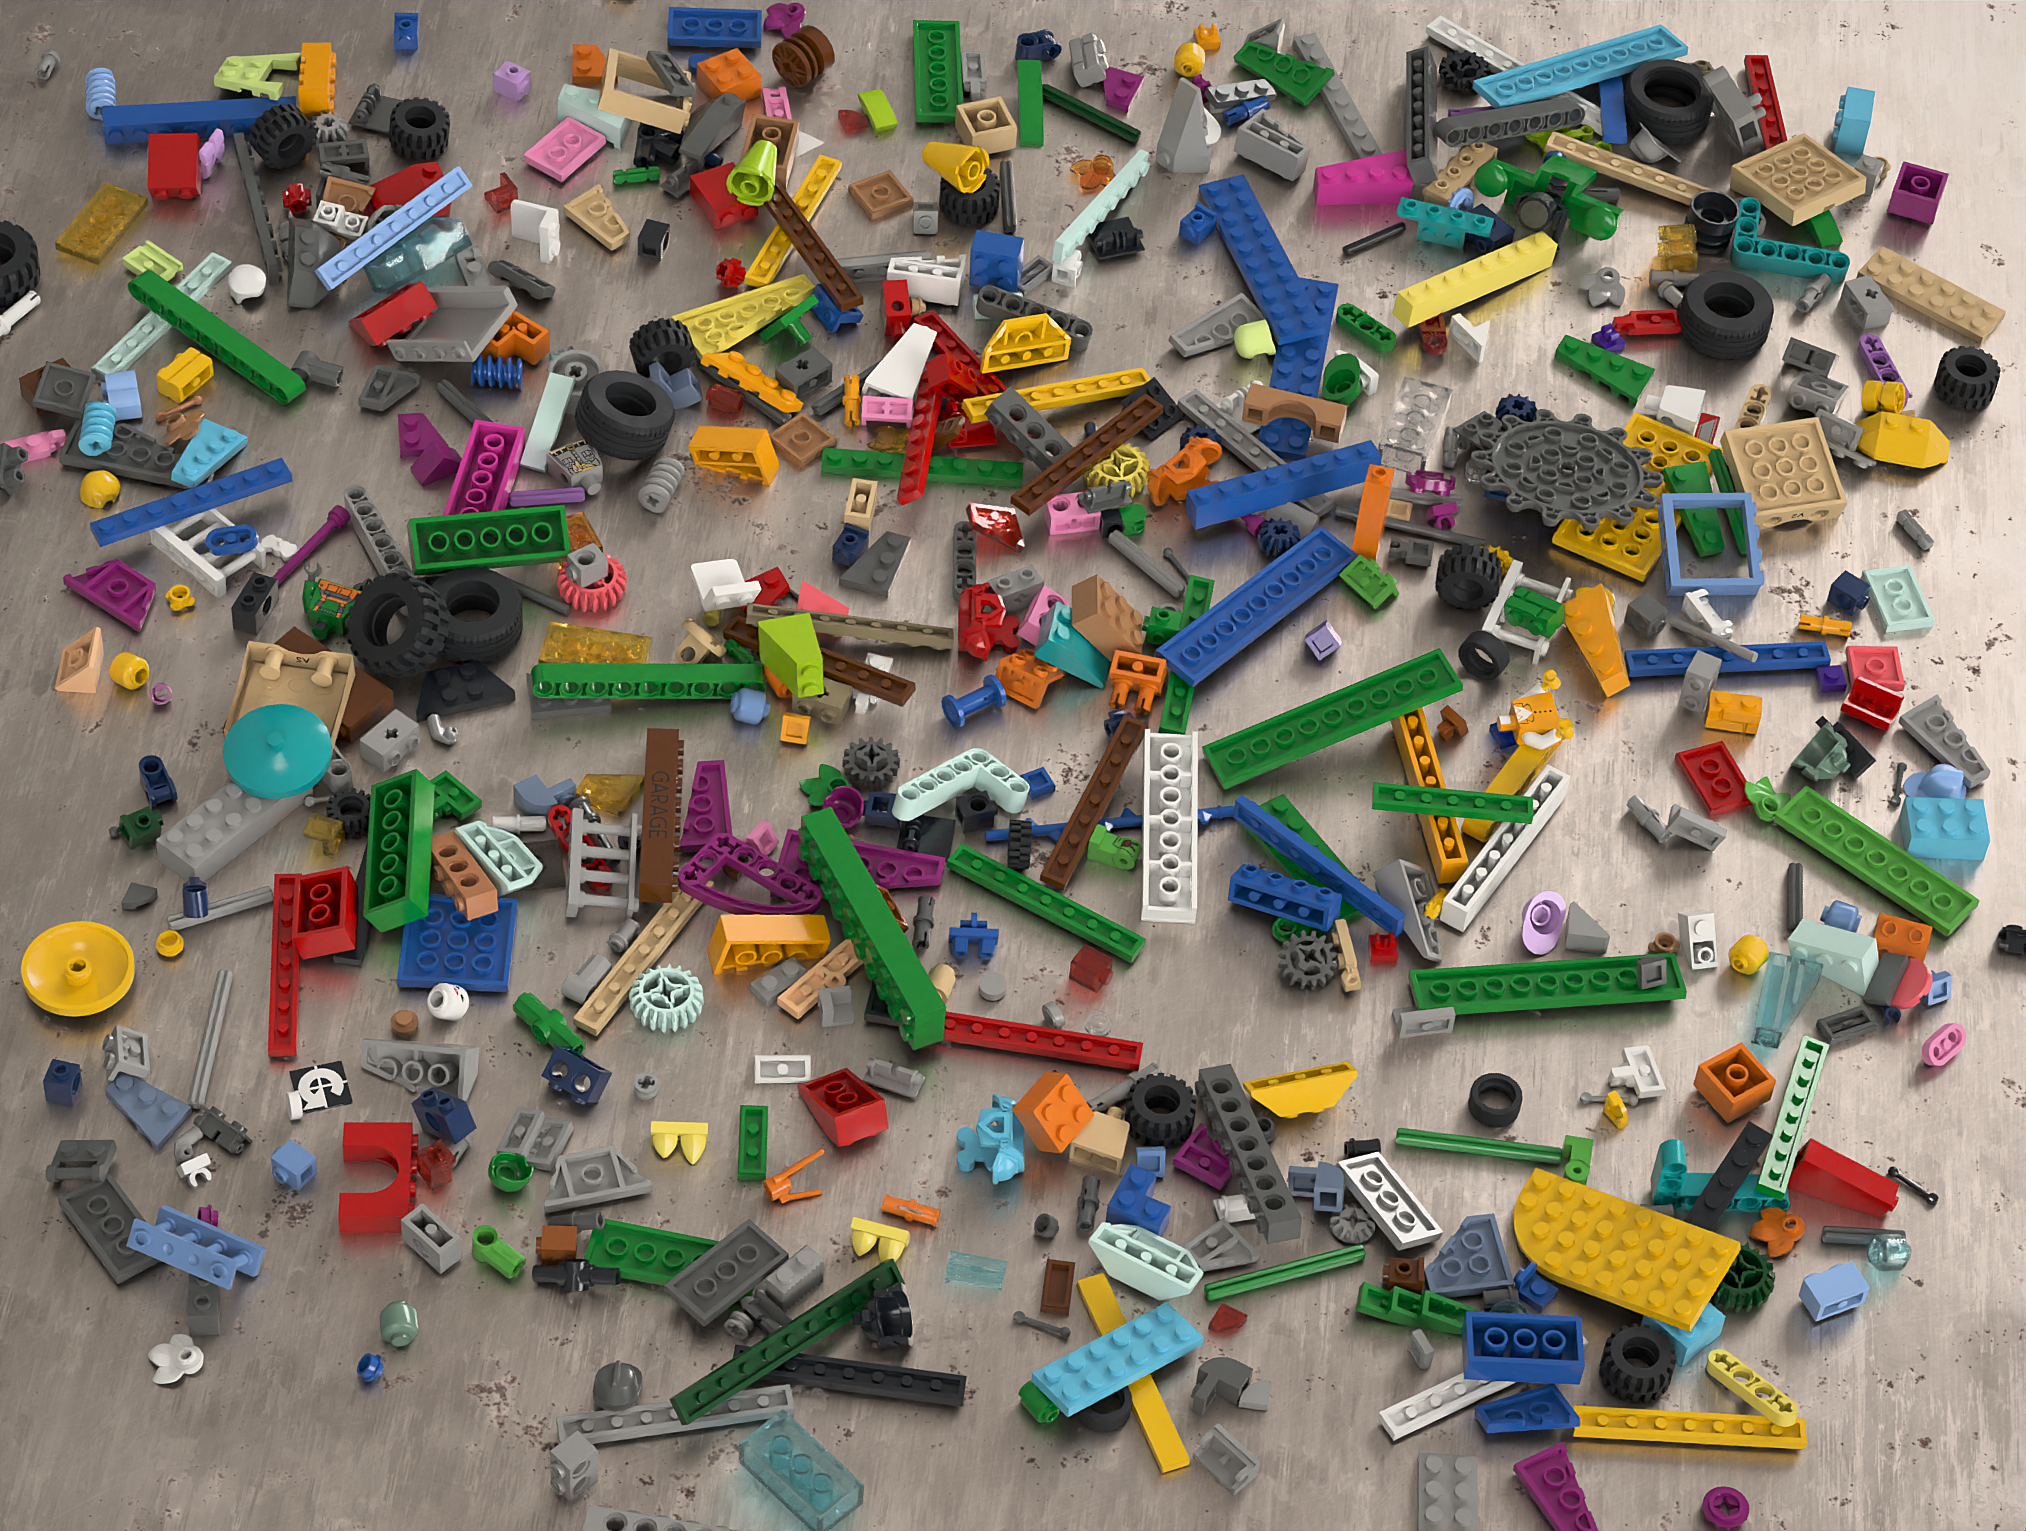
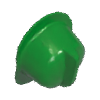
M1346 353L1335 356L1329 361L1323 374L1322 395L1324 398L1334 403L1347 405V408L1350 407L1351 402L1358 398L1361 392L1359 381L1360 363L1355 355Z

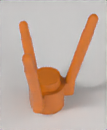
M819 1149L783 1172L764 1180L763 1187L771 1201L779 1199L780 1203L783 1204L790 1200L821 1195V1189L788 1194V1191L792 1190L788 1176L822 1155L824 1149Z

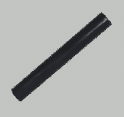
M1399 222L1348 244L1342 248L1343 253L1347 256L1406 230V225L1404 222Z

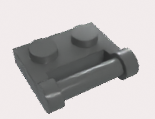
M61 1140L51 1165L46 1167V1180L48 1182H58L60 1179H92L94 1182H103L117 1150L115 1141Z

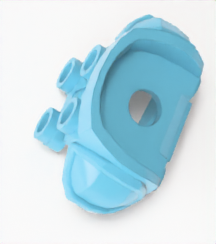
M993 1094L992 1108L981 1109L976 1125L977 1134L969 1127H963L958 1130V1145L965 1149L957 1155V1166L961 1171H971L974 1168L975 1162H984L988 1171L992 1172L993 1184L1011 1179L1018 1172H1024V1127L1012 1111L1018 1102L1006 1096Z

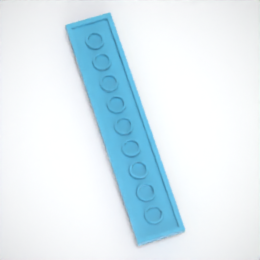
M1660 24L1474 80L1472 89L1495 109L1522 105L1632 72L1650 61L1661 59L1673 60L1688 54L1689 47Z

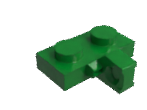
M447 770L430 780L435 786L433 821L442 817L444 813L449 815L451 812L462 821L482 808V800Z

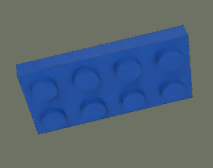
M669 7L668 45L761 48L762 10Z

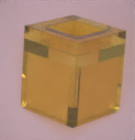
M312 813L303 829V836L321 841L323 855L334 858L344 840L343 822Z

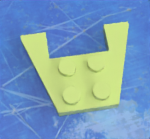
M301 53L227 57L214 76V86L241 92L243 88L251 90L254 96L260 97L261 93L269 95V99L278 101L283 93V83L265 82L272 69L297 70L301 63Z

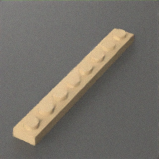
M1554 131L1544 149L1546 153L1559 151L1567 159L1597 170L1599 173L1652 191L1666 198H1671L1690 206L1691 200L1696 193L1712 190Z
M709 880L705 885L714 889V882ZM678 886V892H673L672 903H665L573 1017V1025L597 1037L629 996L633 981L637 980L639 973L646 974L647 968L651 969L703 902L684 893Z

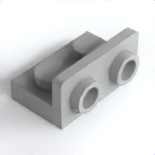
M116 1025L111 1035H106L102 1045V1050L105 1051L103 1067L106 1069L107 1080L113 1082L119 1071L146 1079L150 1072L147 1034Z

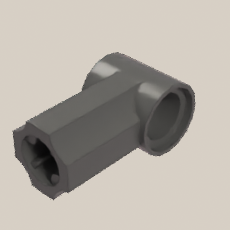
M306 350L299 354L291 368L293 372L302 378L305 384L312 380L339 387L344 375L343 366L321 361L315 353Z

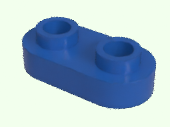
M247 524L217 528L209 532L206 537V545L209 551L217 556L248 552L253 550L259 542L256 530Z

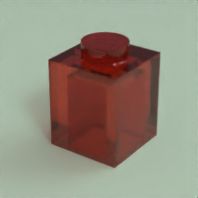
M1085 944L1071 961L1069 979L1097 993L1103 985L1107 986L1114 975V971H1112L1113 958Z

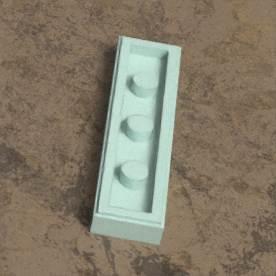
M550 372L520 462L521 467L543 473L546 472V453L553 450L575 384L574 378Z

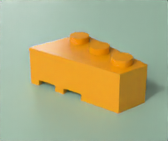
M698 426L688 445L695 465L725 473L726 470L739 473L740 478L746 480L748 477L763 480L762 484L769 487L780 468L767 429Z

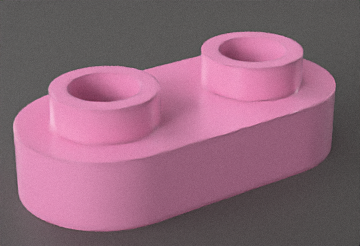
M1947 1023L1939 1028L1922 1046L1924 1062L1930 1066L1944 1065L1965 1045L1966 1032L1964 1028L1957 1023Z

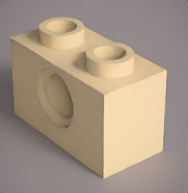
M852 479L844 514V525L849 523L868 530L870 535L877 503L878 481Z

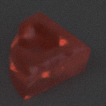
M838 110V118L845 132L868 127V120L862 114L852 110Z
M1222 1303L1210 1321L1208 1329L1215 1332H1223V1330L1234 1328L1238 1329L1246 1323L1248 1315Z

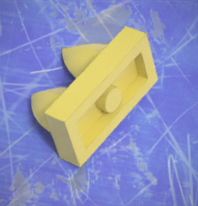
M651 1121V1138L653 1139L654 1147L663 1158H666L676 1147L677 1140L681 1139L684 1155L693 1165L702 1155L706 1140H708V1123Z
M853 1217L850 1227L852 1231V1245L858 1256L867 1253L877 1240H879L878 1250L881 1263L892 1258L896 1262L904 1247L908 1248L910 1241L909 1231Z

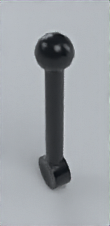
M1892 1166L1888 1169L1890 1177L1898 1178L1927 1198L1928 1204H1937L1939 1199L1937 1194H1929L1900 1174L1896 1167Z

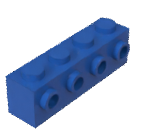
M1243 864L1230 877L1228 901L1326 932L1340 916L1342 894L1333 892L1329 888H1320L1308 884L1304 880H1295L1285 877L1278 872L1262 870L1252 864Z

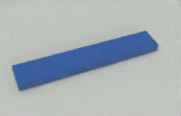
M1622 75L1598 82L1602 141L1604 143L1626 144L1627 142Z

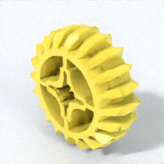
M1130 442L1126 445L1122 444L1083 474V478L1086 481L1087 487L1092 488L1103 485L1109 487V484L1124 479L1131 483L1132 489L1128 491V495L1130 498H1133L1135 493L1140 494L1141 490L1146 488L1148 483L1147 472L1150 471L1149 459H1146L1145 452L1139 451V447L1132 448Z

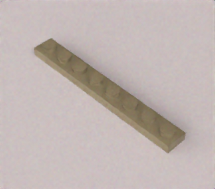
M753 603L747 604L746 624H751L754 627H758V621L810 613L815 633H827L833 637L851 636L858 640L875 639L888 644L894 642L906 643L912 647L920 645L931 646L937 650L953 648V628Z

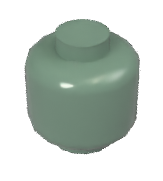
M394 1301L381 1311L379 1317L380 1331L385 1341L395 1346H405L417 1337L419 1332L418 1314L414 1307L404 1301Z

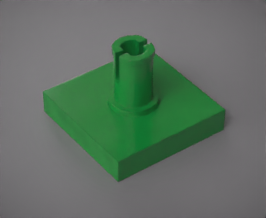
M812 294L759 333V336L765 342L782 329H788L799 343V346H802L813 337L800 322V316L819 301Z

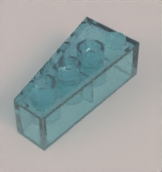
M431 216L364 265L363 269L373 291L389 295L472 246V242L462 220Z

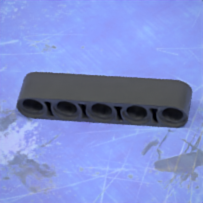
M987 285L979 291L976 309L982 316L1002 323L1003 320L1047 313L1071 338L1070 349L1083 351L1089 346L1093 331L1089 322L995 286Z

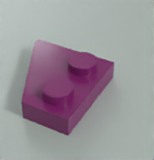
M1109 66L1108 69H1105L1106 80H1103L1105 104L1107 107L1128 113L1144 84V76Z
M423 413L398 414L400 458L419 457L432 441L449 447Z
M1203 1123L1198 1125L1173 1159L1174 1166L1219 1190L1224 1188L1233 1175L1230 1170L1228 1156L1223 1155L1219 1142L1217 1140L1213 1141L1207 1134V1127Z

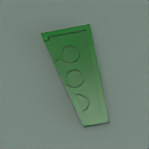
M1247 41L1233 56L1234 62L1260 79H1267L1271 86L1304 107L1335 75L1334 69L1328 67L1324 69L1316 66V63L1297 60L1295 56L1287 53L1286 55L1277 53L1275 49L1251 41Z
M1566 334L1555 352V357L1579 372L1586 371L1591 375V379L1597 383L1602 381L1611 387L1610 391L1616 395L1623 394L1628 397L1629 403L1634 406L1637 405L1655 372L1654 368Z
M1706 461L1666 467L1661 471L1669 493H1713ZM1678 509L1700 557L1722 553L1725 545L1717 509Z

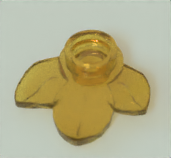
M890 426L877 427L875 429L877 439L867 443V447L880 452L892 450V453L905 454L910 429L903 427L896 430Z

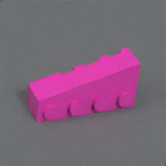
M1405 149L1316 168L1313 184L1316 205L1399 203L1401 197L1410 199L1413 179L1407 167V151Z

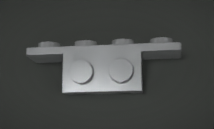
M1819 408L1815 417L1819 418L1827 445L1832 449L1830 453L1844 458L1845 455L1854 459V464L1865 469L1867 466H1875L1877 461L1855 451L1865 428Z

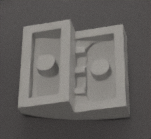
M517 1107L496 1151L497 1154L500 1152H511L515 1155H524L529 1166L533 1165L537 1169L553 1171L557 1158L562 1154L574 1127L569 1120L546 1118L543 1110Z

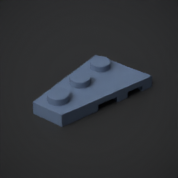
M120 1071L113 1082L105 1088L106 1096L125 1117L130 1118L142 1136L145 1135L151 1141L153 1148L157 1152L192 1114L191 1106L125 1072Z

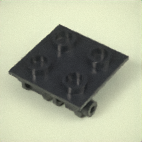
M1129 216L1099 222L1093 233L1087 235L1099 260L1145 251L1140 240L1143 238V232L1141 229L1134 228Z
M1155 377L1120 402L1123 405V411L1142 395L1147 394L1164 406L1163 414L1142 429L1151 441L1185 416Z
M924 814L913 820H902L897 849L946 858L945 862H947L951 853L956 820L924 816Z

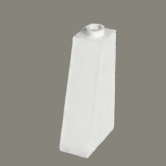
M914 323L866 378L860 396L912 399L937 332L926 326Z

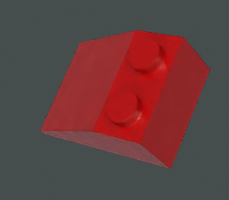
M438 162L414 164L370 185L376 188L370 200L374 211H377L384 205L403 206L443 177L444 174ZM451 202L431 217L449 215Z
M848 1068L797 1085L800 1095L825 1135L838 1147L849 1146L854 1141L876 1136L879 1132L889 1129L885 1099Z

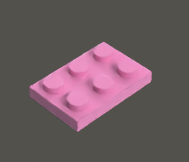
M568 116L524 154V162L562 182L606 144V136Z

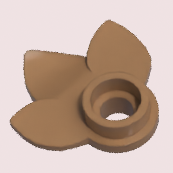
M199 410L183 416L179 412L169 417L165 422L167 433L163 437V442L166 445H172L179 438L188 440L194 437L200 430L197 422L205 413Z

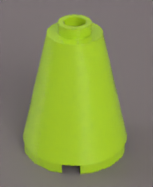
M766 140L757 141L729 173L726 182L728 191L731 194L733 192L737 195V200L750 206H760L768 200L769 202L774 194L777 148L773 143Z

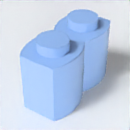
M135 370L104 374L105 382L100 383L103 397H108V399L103 401L116 409L115 421L141 418L142 411Z

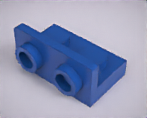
M822 284L816 285L812 294H814L819 302L811 309L830 333H835L841 322L860 323L864 315L858 307L841 312Z

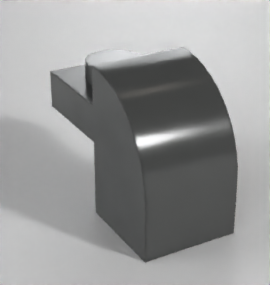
M1228 1357L1212 1358L1204 1362L1198 1368L1196 1386L1191 1394V1398L1194 1399L1192 1411L1203 1416L1216 1395L1237 1406L1241 1394L1251 1384L1253 1368Z

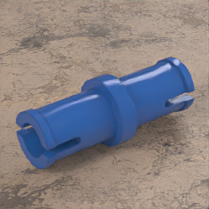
M1263 95L1250 102H1241L1240 106L1224 111L1223 119H1229L1225 123L1230 126L1242 119L1249 120L1262 109H1270V102H1264L1268 99L1267 96Z

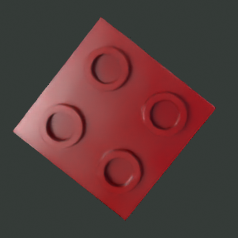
M950 400L946 410L940 411L941 421L961 415L966 418L959 435L947 443L948 449L997 445L993 424L989 420L971 423L957 400Z

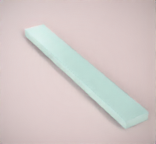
M212 252L176 288L195 302H198L233 268L232 261ZM150 311L91 368V373H95L96 377L105 381L104 374L126 371L172 325L153 311Z

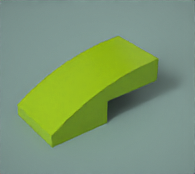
M880 88L858 93L857 96L865 116L869 117L874 133L897 127L898 122L895 114Z

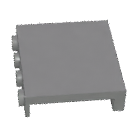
M431 286L428 291L438 306L432 310L433 315L422 322L419 321L404 340H387V344L396 361L474 362L518 305L508 286Z

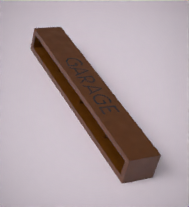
M647 728L639 902L672 903V892H678V876H673V872H679V856H674V852H680V836H675V833H680L681 817H676V813H681L682 797H677V794H682V778H678V775H683V759H678V756H684V740H679V729Z

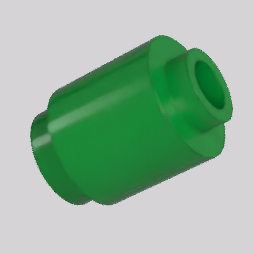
M1031 1380L1021 1387L1018 1392L1021 1398L1020 1401L1039 1423L1045 1421L1049 1423L1059 1415V1408Z

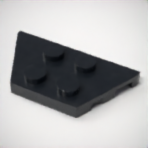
M478 660L428 671L425 675L416 710V720L421 722L426 721L433 714L443 717L516 700L515 691Z

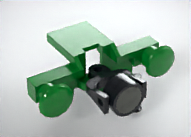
M1556 154L1542 164L1535 174L1495 158L1489 163L1481 165L1475 172V186L1484 196L1497 197L1507 189L1504 202L1513 205L1511 213L1517 214L1519 222L1527 230L1533 232L1542 231L1552 223L1550 229L1554 231L1551 239L1558 244L1556 251L1560 250L1559 243L1567 218L1571 219L1568 228L1586 234L1594 240L1603 241L1614 235L1624 212L1621 208L1580 193L1596 179L1597 170ZM1552 176L1568 182L1562 203H1560L1561 196L1547 191Z

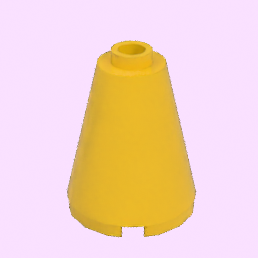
M931 141L922 150L923 162L960 192H975L980 188L987 176L983 173L985 166L989 167V155L985 149L978 146Z

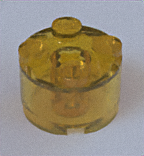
M1694 224L1659 226V240H1662V243H1657L1658 257H1663V260H1661V270L1672 271L1673 269H1678L1679 272L1697 270L1698 251H1695L1697 237Z

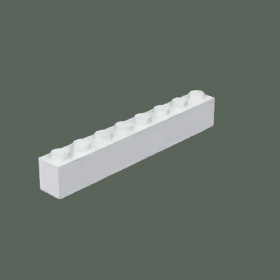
M1547 764L1524 794V796L1533 797L1532 824L1503 822L1443 900L1440 915L1441 921L1462 932L1466 929L1564 800L1571 776Z

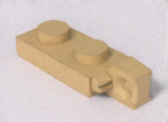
M1344 919L1335 920V931L1330 934L1333 948L1338 947L1339 951L1336 958L1339 970L1344 969L1340 982L1345 992L1360 990L1361 980L1347 922Z

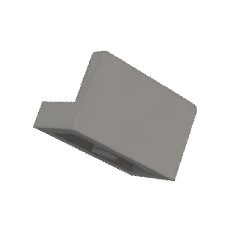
M1673 804L1670 809L1667 830L1711 851H1714L1726 838L1727 829L1719 826V824L1677 804Z
M1416 1006L1397 1008L1392 1011L1399 1038L1453 1031L1456 1016L1453 1007L1417 1011Z

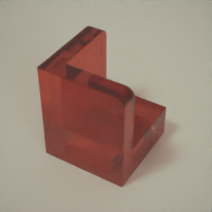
M503 172L500 173V187L485 192L484 198L496 214L511 209L512 201L518 200V188L508 175Z

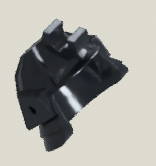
M898 1283L889 1290L880 1289L872 1291L870 1293L871 1298L864 1304L859 1313L852 1314L853 1326H861L865 1335L877 1343V1348L899 1347V1343L912 1347L915 1339L914 1318L909 1295L904 1284Z

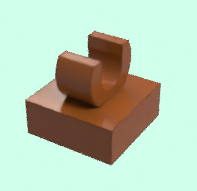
M1449 705L1440 711L1443 721L1439 723L1437 729L1440 731L1439 735L1443 739L1448 740L1454 733L1462 739L1469 732L1466 720Z

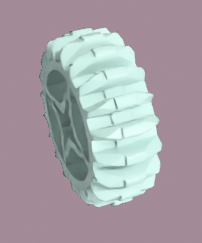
M670 963L666 968H661L658 964L656 970L647 968L646 974L639 973L637 980L633 981L631 985V992H629L631 1012H634L635 1019L641 1020L643 1027L650 1025L652 1031L661 1028L663 1033L670 1028L676 1032L678 1026L686 1029L688 1023H694L696 1016H700L702 1005L704 1004L703 988L699 984L698 978L692 977L690 970L683 972L681 966L673 969Z

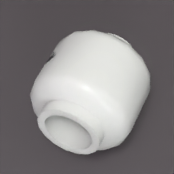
M440 983L430 991L427 1005L434 1017L456 1021L467 1012L469 998L467 992L462 987Z

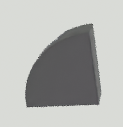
M131 882L121 902L122 909L132 910L136 909V906L147 902L148 904L151 903L158 895L157 888Z

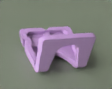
M216 129L213 132L209 141L199 151L203 172L202 179H207L211 175L213 165L221 162L223 159L224 136L223 131L220 129Z

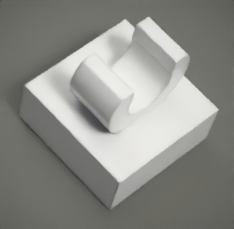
M207 1153L180 1164L176 1168L180 1178L189 1175L188 1183L192 1188L198 1186L195 1180L196 1174H202L206 1182L211 1180V1173L205 1168L211 1164Z

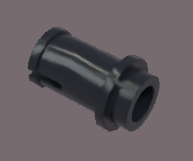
M1350 1138L1349 1141L1344 1142L1346 1158H1355L1375 1152L1381 1154V1144L1378 1138L1357 1141L1354 1138Z

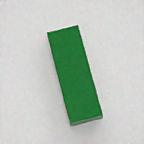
M740 1105L737 1180H766L768 1106Z

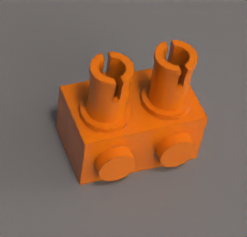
M1115 650L1109 671L1111 687L1114 688L1108 705L1116 709L1118 703V709L1122 710L1125 708L1129 690L1136 691L1139 694L1134 711L1141 714L1142 709H1144L1143 714L1149 715L1154 695L1162 696L1167 677L1166 659Z

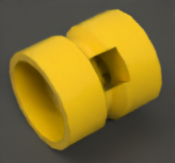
M1867 380L1861 395L1863 410L1874 413L1883 410L1884 412L1900 414L1905 403V387L1903 383L1888 381L1884 385L1882 381Z

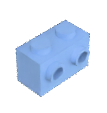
M1853 1261L1843 1265L1836 1264L1829 1270L1819 1274L1812 1273L1803 1279L1799 1297L1814 1320L1819 1321L1864 1304L1870 1287Z

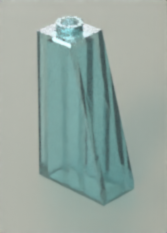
M1770 951L1765 967L1751 1043L1763 1047L1779 1048L1818 985L1823 963Z

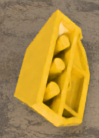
M1047 313L1003 320L983 350L980 372L983 374L1068 360L1071 338Z
M1881 411L1854 423L1865 428L1857 448L1874 460L1922 469L1948 462L1950 441L1931 420Z
M1349 1061L1338 1064L1243 1082V1088L1251 1097L1278 1116L1294 1118L1299 1113H1319L1324 1111L1325 1108L1334 1107L1358 1073L1357 1069Z

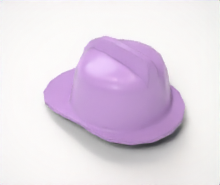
M1540 892L1523 907L1522 939L1526 948L1534 954L1543 955L1550 952L1558 941L1565 919L1566 906L1563 898L1556 892Z

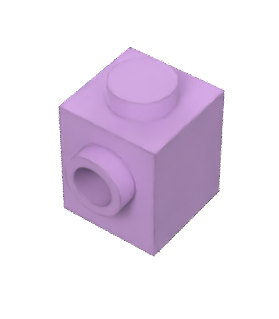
M506 61L493 73L494 91L511 100L518 102L531 90L530 71L514 63Z

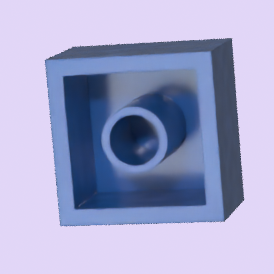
M976 230L970 249L969 285L979 287L991 285L1008 292L1017 293L1018 283H1020L1023 270L1024 238Z

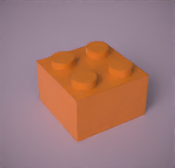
M738 48L697 63L696 84L709 100L723 93L735 94L738 98L746 100V102L761 97L762 76Z
M1741 1042L1698 1065L1693 1085L1722 1118L1729 1123L1771 1100L1776 1079Z
M1047 1071L1012 1109L1040 1151L1062 1153L1094 1116V1113L1067 1073Z

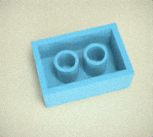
M1905 797L1899 821L1904 850L1915 858L1984 860L1991 840L1983 799Z

